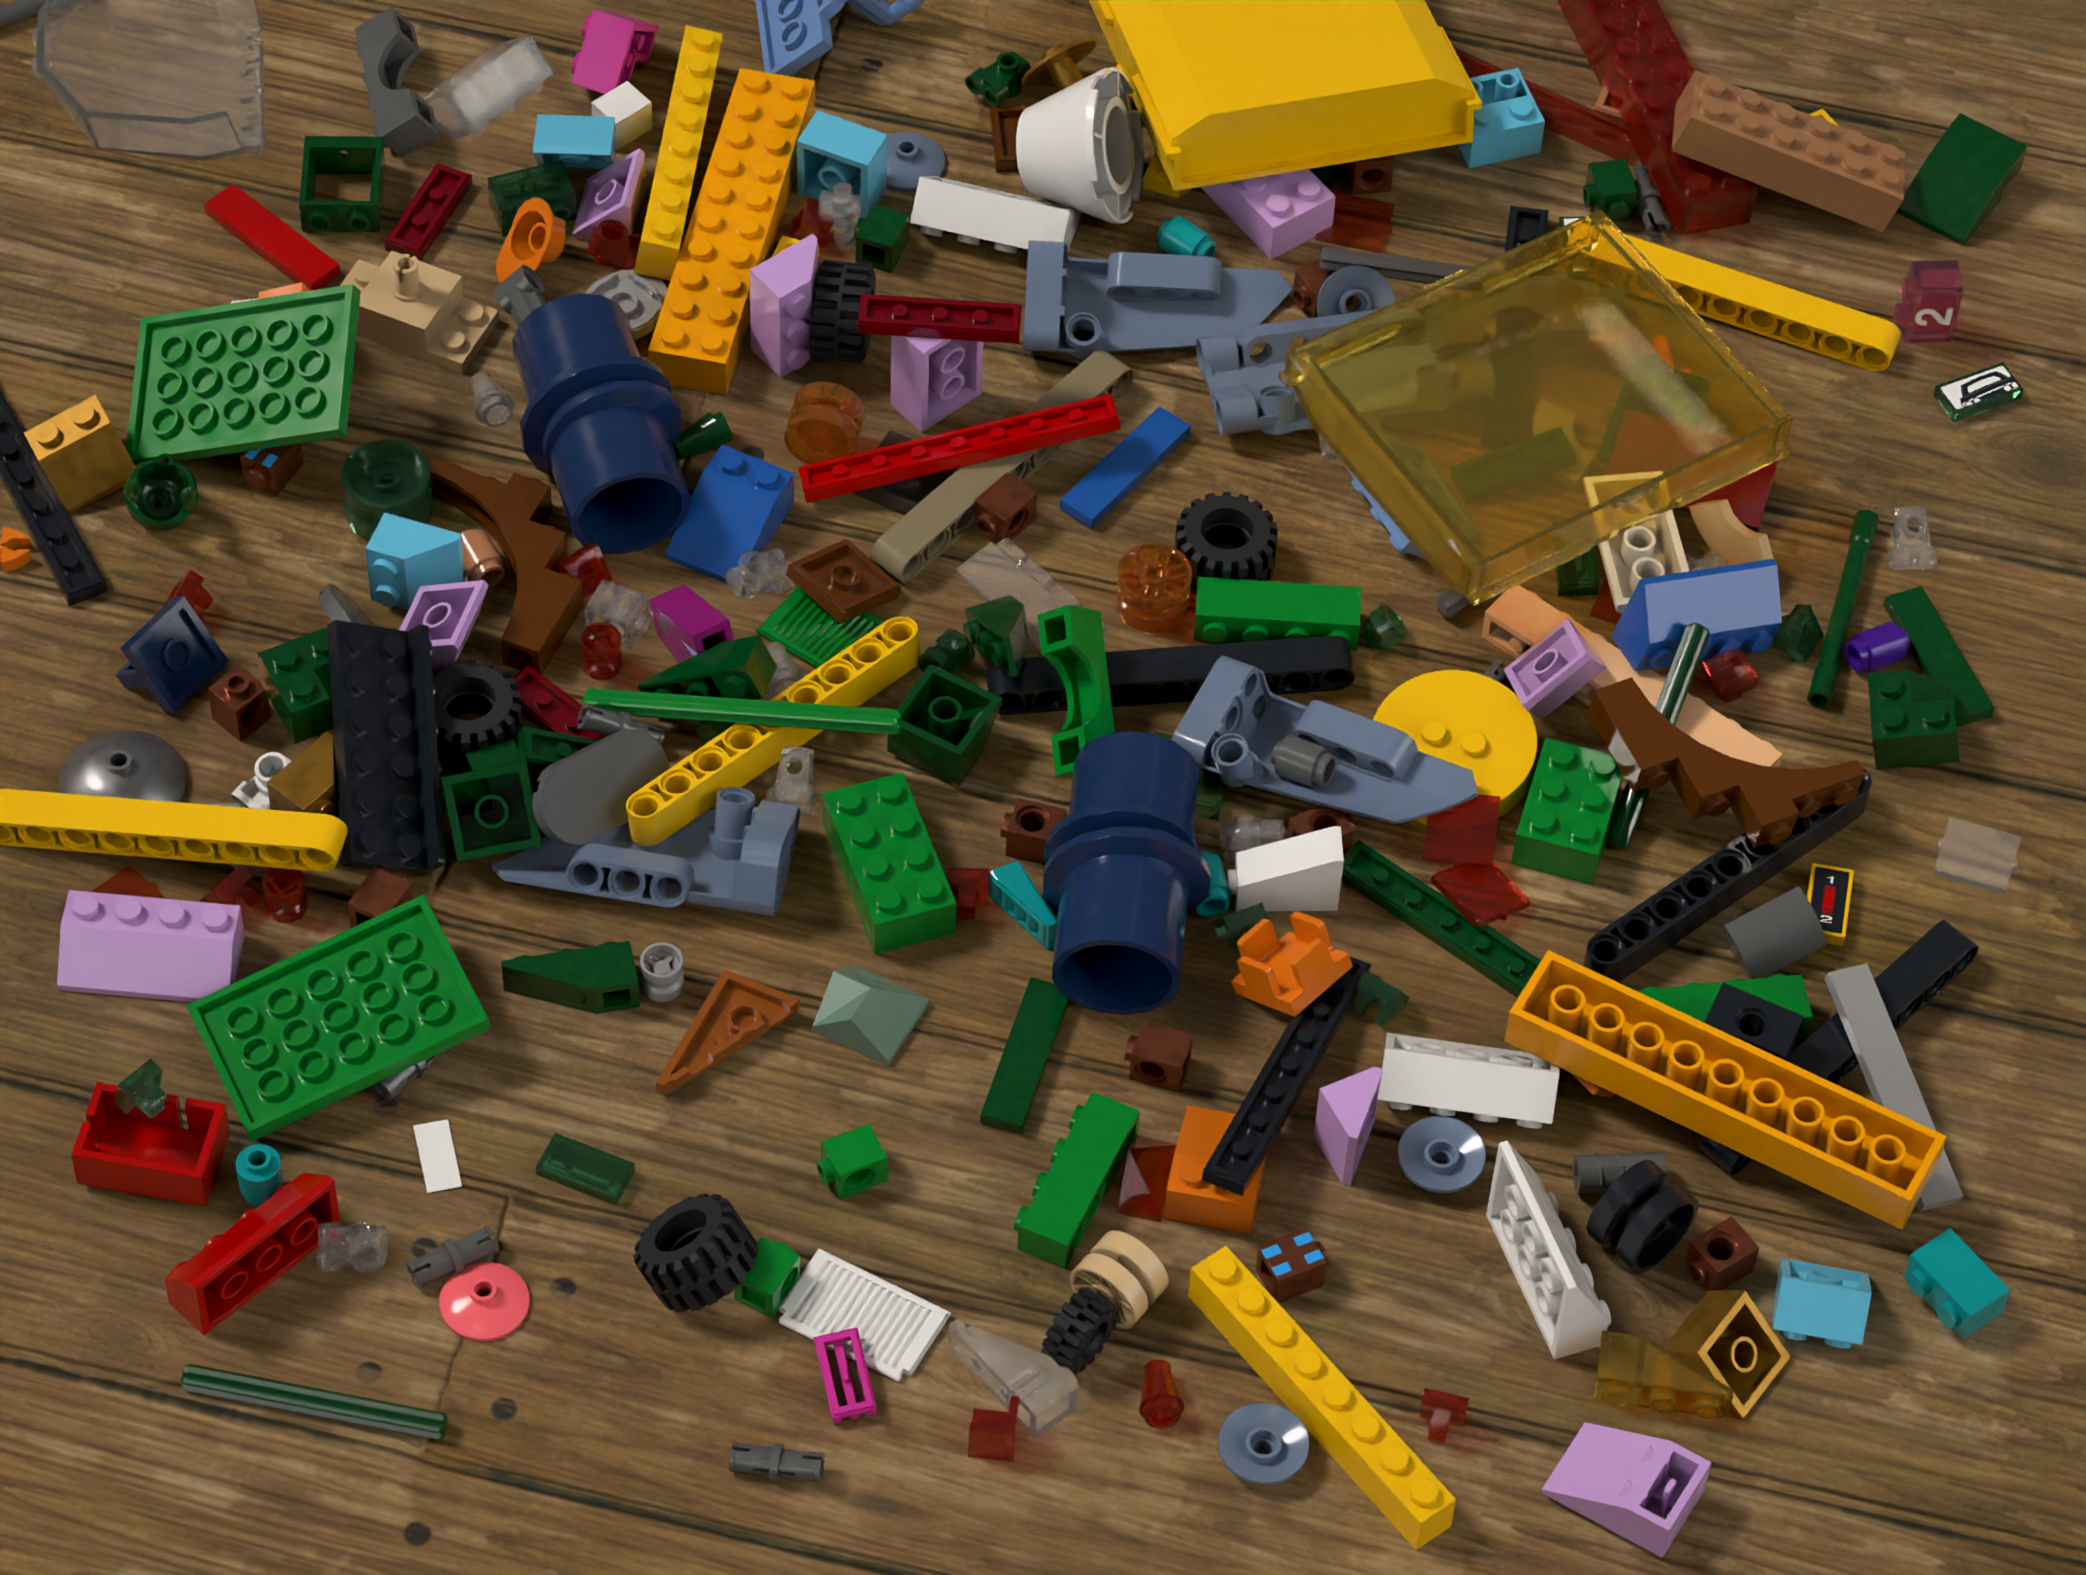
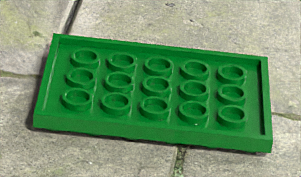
M354 284L141 318L126 450L134 465L137 466L141 462L150 460L157 461L158 456L164 453L171 455L173 462L346 437L361 291Z
M424 894L186 1005L251 1142L492 1029L483 1007Z

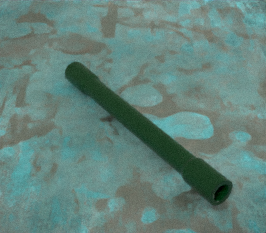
M1860 510L1854 518L1849 537V549L1818 666L1814 670L1807 695V701L1817 708L1829 707L1834 695L1839 663L1869 550L1873 546L1879 523L1878 515L1870 510Z

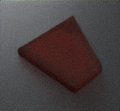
M1135 1137L1128 1150L1117 1214L1161 1222L1176 1144Z

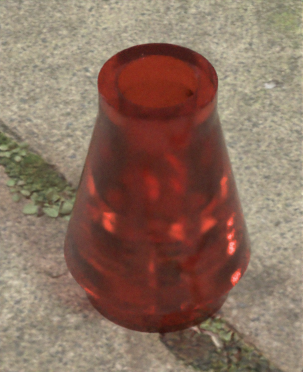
M1152 1360L1144 1366V1382L1139 1413L1150 1427L1156 1429L1170 1428L1180 1421L1181 1414L1184 1411V1403L1172 1376L1170 1364L1165 1360Z

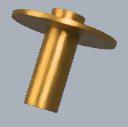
M1085 38L1066 46L1062 43L1050 48L1042 54V60L1030 68L1022 77L1023 85L1033 86L1053 78L1061 91L1084 79L1076 64L1096 47L1095 39Z

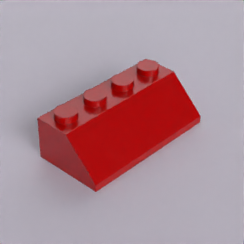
M302 1173L291 1182L281 1184L274 1191L272 1197L259 1207L246 1211L240 1217L237 1224L224 1234L212 1237L206 1243L203 1250L190 1260L180 1262L171 1270L168 1277L165 1278L169 1303L203 1336L341 1230L335 1181L328 1175Z

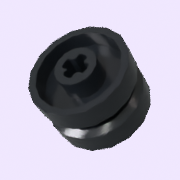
M1647 1159L1634 1164L1622 1173L1606 1190L1590 1214L1586 1226L1587 1234L1603 1248L1612 1249L1616 1247L1615 1254L1617 1260L1633 1274H1642L1662 1261L1686 1234L1699 1208L1698 1199L1681 1185L1669 1186L1668 1174L1652 1160Z

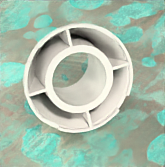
M1116 67L1103 68L1024 109L1020 115L1016 133L1018 169L1021 180L1030 193L1112 224L1126 223L1133 216V212H1128L1131 201H1139L1144 168V146L1139 110L1132 111L1127 94H1133L1134 90L1122 70Z

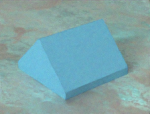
M537 114L533 154L538 168L603 170L615 163V117Z

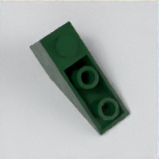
M1009 595L965 608L967 622L963 623V632L970 647L973 646L983 657L988 658L996 667L1002 669L1009 676H1018L1031 646L1024 604Z
M760 635L724 641L639 682L637 687L641 692L757 700L763 698L777 669V665Z
M630 941L618 943L605 942L598 946L580 949L567 948L555 953L536 956L522 955L511 960L501 961L503 988L507 992L595 1014L640 1007L639 982Z

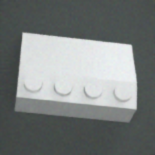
M1508 1141L1500 1142L1486 1216L1554 1360L1604 1345L1607 1328L1611 1325L1610 1311L1606 1302L1598 1300L1593 1290L1594 1281L1588 1265L1580 1263L1576 1254L1574 1235L1570 1228L1563 1227L1558 1217L1559 1207L1554 1194L1546 1192L1540 1177Z

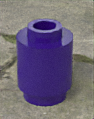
M1887 622L1855 634L1852 640L1846 643L1845 653L1854 671L1871 673L1904 660L1910 643L1907 633L1902 627H1898L1893 622Z

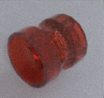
M600 622L587 626L580 636L582 670L592 679H611L621 671L623 665L621 633L616 627L608 623Z
M269 868L262 878L267 914L273 920L281 923H291L299 920L305 915L308 908L304 874L301 870Z

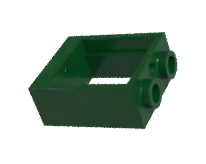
M305 136L299 199L302 231L380 232L385 173L383 137ZM372 174L370 201H314L316 175Z

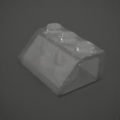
M530 34L492 46L422 99L433 108L438 128L453 139L467 135L474 139L490 129L491 126L488 122L497 116L500 119L518 108L516 104L518 99L523 96L526 99L543 90L545 88L543 81L554 74Z

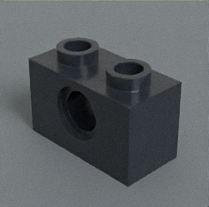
M1723 982L1704 1023L1787 1061L1798 1038L1804 1016ZM1743 1031L1751 1032L1756 1036H1748Z

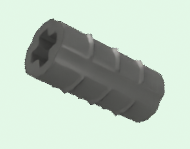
M1641 1150L1638 1153H1620L1618 1151L1616 1154H1599L1596 1152L1593 1155H1575L1572 1164L1575 1193L1597 1194L1599 1196L1605 1193L1622 1173L1645 1159L1652 1160L1667 1173L1665 1155L1663 1152H1642Z

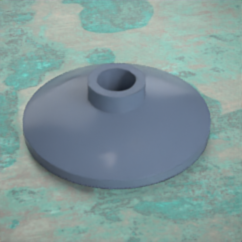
M898 132L888 135V188L898 191H917L919 177L942 176L945 169V155L937 142L928 136L914 132Z
M1360 265L1347 266L1331 274L1323 283L1317 298L1318 317L1394 307V295L1388 281L1377 271ZM1356 296L1358 298V305L1356 308L1349 310L1346 307V301L1349 297ZM1381 327L1371 328L1367 332L1365 340L1377 337ZM1335 332L1331 336L1340 341L1342 332Z
M1445 1116L1427 1117L1409 1126L1400 1138L1398 1145L1399 1165L1411 1182L1425 1190L1437 1193H1452L1463 1190L1473 1184L1484 1169L1486 1152L1482 1139L1472 1127L1458 1119ZM1442 1160L1447 1164H1438L1434 1161Z
M1254 1403L1243 1406L1227 1417L1219 1432L1218 1450L1224 1465L1236 1477L1256 1485H1275L1291 1479L1303 1468L1309 1454V1436L1304 1424L1291 1411L1275 1404ZM1264 1448L1267 1449L1270 1452V1454L1264 1455L1259 1454L1255 1451L1257 1449Z

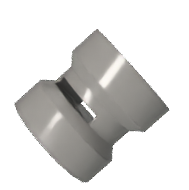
M666 942L649 945L640 956L641 988L644 994L651 1000L657 1002L674 1000L681 994L684 988L683 955L676 946Z

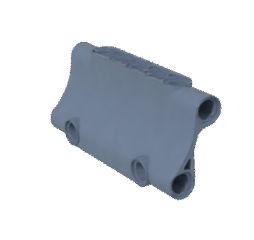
M1399 306L1253 325L1240 332L1237 342L1234 334L1203 337L1196 340L1199 370L1210 393L1220 435L1258 430L1266 434L1279 435L1296 430L1417 414H1438L1449 411L1451 405L1491 400L1495 397V380L1492 368L1480 354L1477 345L1467 351L1430 355L1423 314L1413 306ZM1419 322L1418 328L1414 333L1404 335V330L1408 324ZM1381 327L1377 337L1365 340L1366 334L1371 328ZM1335 332H1342L1340 341L1333 345H1327L1330 335ZM1304 337V342L1298 349H1288L1290 342L1294 338ZM1266 342L1265 348L1261 353L1250 355V350L1254 344Z

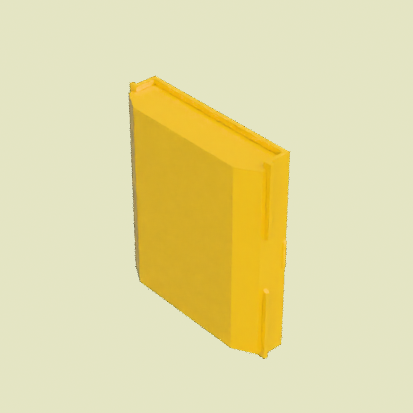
M1089 0L1117 62L1116 68L1125 73L1132 85L1134 92L1133 94H1128V96L1133 98L1140 112L1142 121L1174 191L1473 142L1475 110L1482 109V101L1443 27L1437 25L1425 0Z

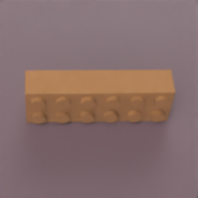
M1696 70L1676 102L1671 150L1673 152L1882 233L1904 200L1906 152L1899 150L1891 144L1875 141L1863 136L1858 131L1847 130L1829 123L1822 117L1811 116L1793 109L1786 103L1775 102L1758 95L1750 89H1742L1724 82L1717 76L1706 75Z

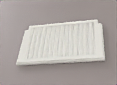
M820 1248L778 1308L780 1313L784 1314L779 1318V1324L814 1340L813 1337L857 1327L867 1367L897 1382L901 1380L903 1373L912 1376L951 1316V1312ZM851 1340L842 1342L845 1356L855 1361ZM833 1344L826 1346V1347H828V1348L834 1350Z

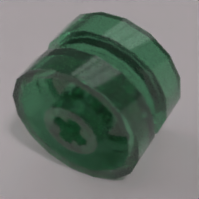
M391 439L377 440L356 448L345 459L341 470L346 521L355 534L370 541L384 512L424 524H430L434 512L431 473L428 460L418 448L403 441Z

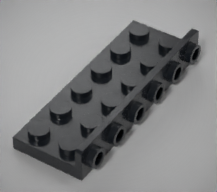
M334 620L327 625L339 818L348 827V833L342 847L343 866L372 870L375 866L386 872L425 876L443 866L446 862L447 843L444 840L443 830L444 803L441 799L440 789L441 763L438 759L437 748L438 723L435 720L434 707L435 683L432 680L431 667L433 648L429 639V627L419 624L409 631Z

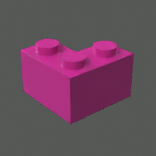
M593 9L592 14L586 18L583 24L582 36L585 38L581 52L575 55L572 62L571 72L574 74L572 83L603 94L608 93L626 81L630 83L636 61H649L659 25L619 12Z

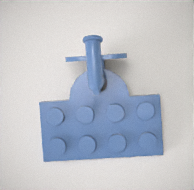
M755 0L765 72L791 77L832 49L833 43L829 20L841 10L845 2L849 3L875 24L888 26L919 7L925 0H897L893 4H889L886 0Z

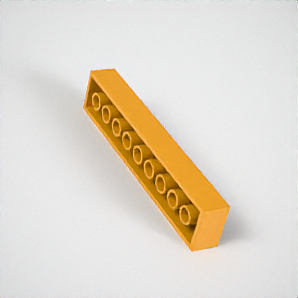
M743 68L739 70L648 348V361L660 367L671 386L727 395L750 322V270L770 258L797 172V140L815 114L814 80Z
M1550 950L1546 952L1509 1012L1505 1042L1899 1229H1903L1938 1166L1947 1136Z

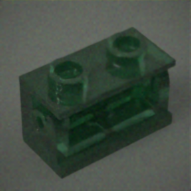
M562 160L488 178L489 205L502 237L508 235L518 209L525 201L533 197L545 200L549 204L553 215L563 219L565 222L577 218L576 192L572 188Z

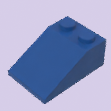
M722 444L704 469L689 501V511L682 524L676 529L666 550L665 559L738 588L794 505V473Z

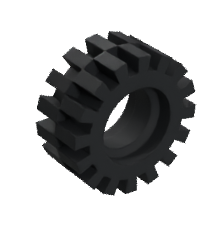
M1089 1287L1080 1288L1078 1293H1074L1070 1297L1069 1303L1065 1302L1059 1316L1056 1315L1052 1320L1054 1324L1048 1328L1045 1334L1048 1337L1042 1343L1044 1347L1041 1350L1042 1354L1071 1374L1077 1375L1079 1371H1084L1087 1363L1091 1364L1095 1360V1354L1102 1351L1104 1348L1102 1346L1105 1340H1109L1112 1335L1110 1330L1116 1326L1117 1320L1115 1319L1119 1316L1118 1306Z

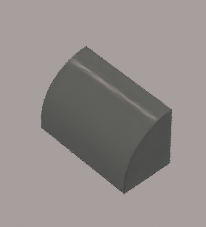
M1799 886L1724 925L1727 946L1749 979L1765 978L1827 945L1826 937L1817 915Z

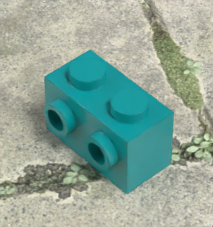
M1951 1228L1910 1254L1903 1277L1910 1290L1916 1296L1923 1298L1936 1311L1941 1323L1947 1328L1953 1329L1963 1340L2003 1314L2010 1293V1289Z

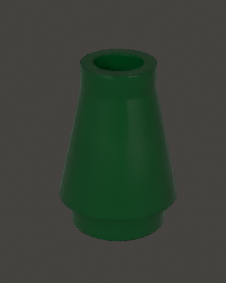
M719 411L713 415L711 412H708L682 431L673 443V447L680 460L689 456L716 451L722 444L726 446L727 443L734 439L722 412Z

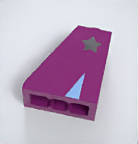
M685 584L648 600L657 635L678 663L724 641L734 640L729 619Z

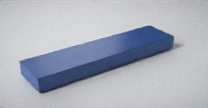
M1159 406L1060 499V509L1092 529L1190 435L1191 425Z

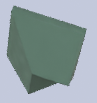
M854 964L833 971L813 1023L812 1032L889 1066L927 1009L930 999Z

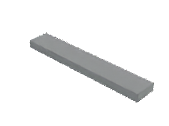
M1868 964L1828 972L1824 980L1874 1102L1936 1131ZM1944 1148L1938 1166L1917 1202L1919 1212L1958 1203L1963 1198L1962 1191Z

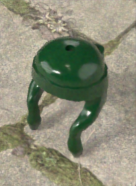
M166 453L159 455L157 461L150 460L139 463L131 470L123 488L126 506L132 518L141 526L155 531L171 530L181 526L189 518L194 506L199 502L196 479L190 470L178 463H173L172 456Z

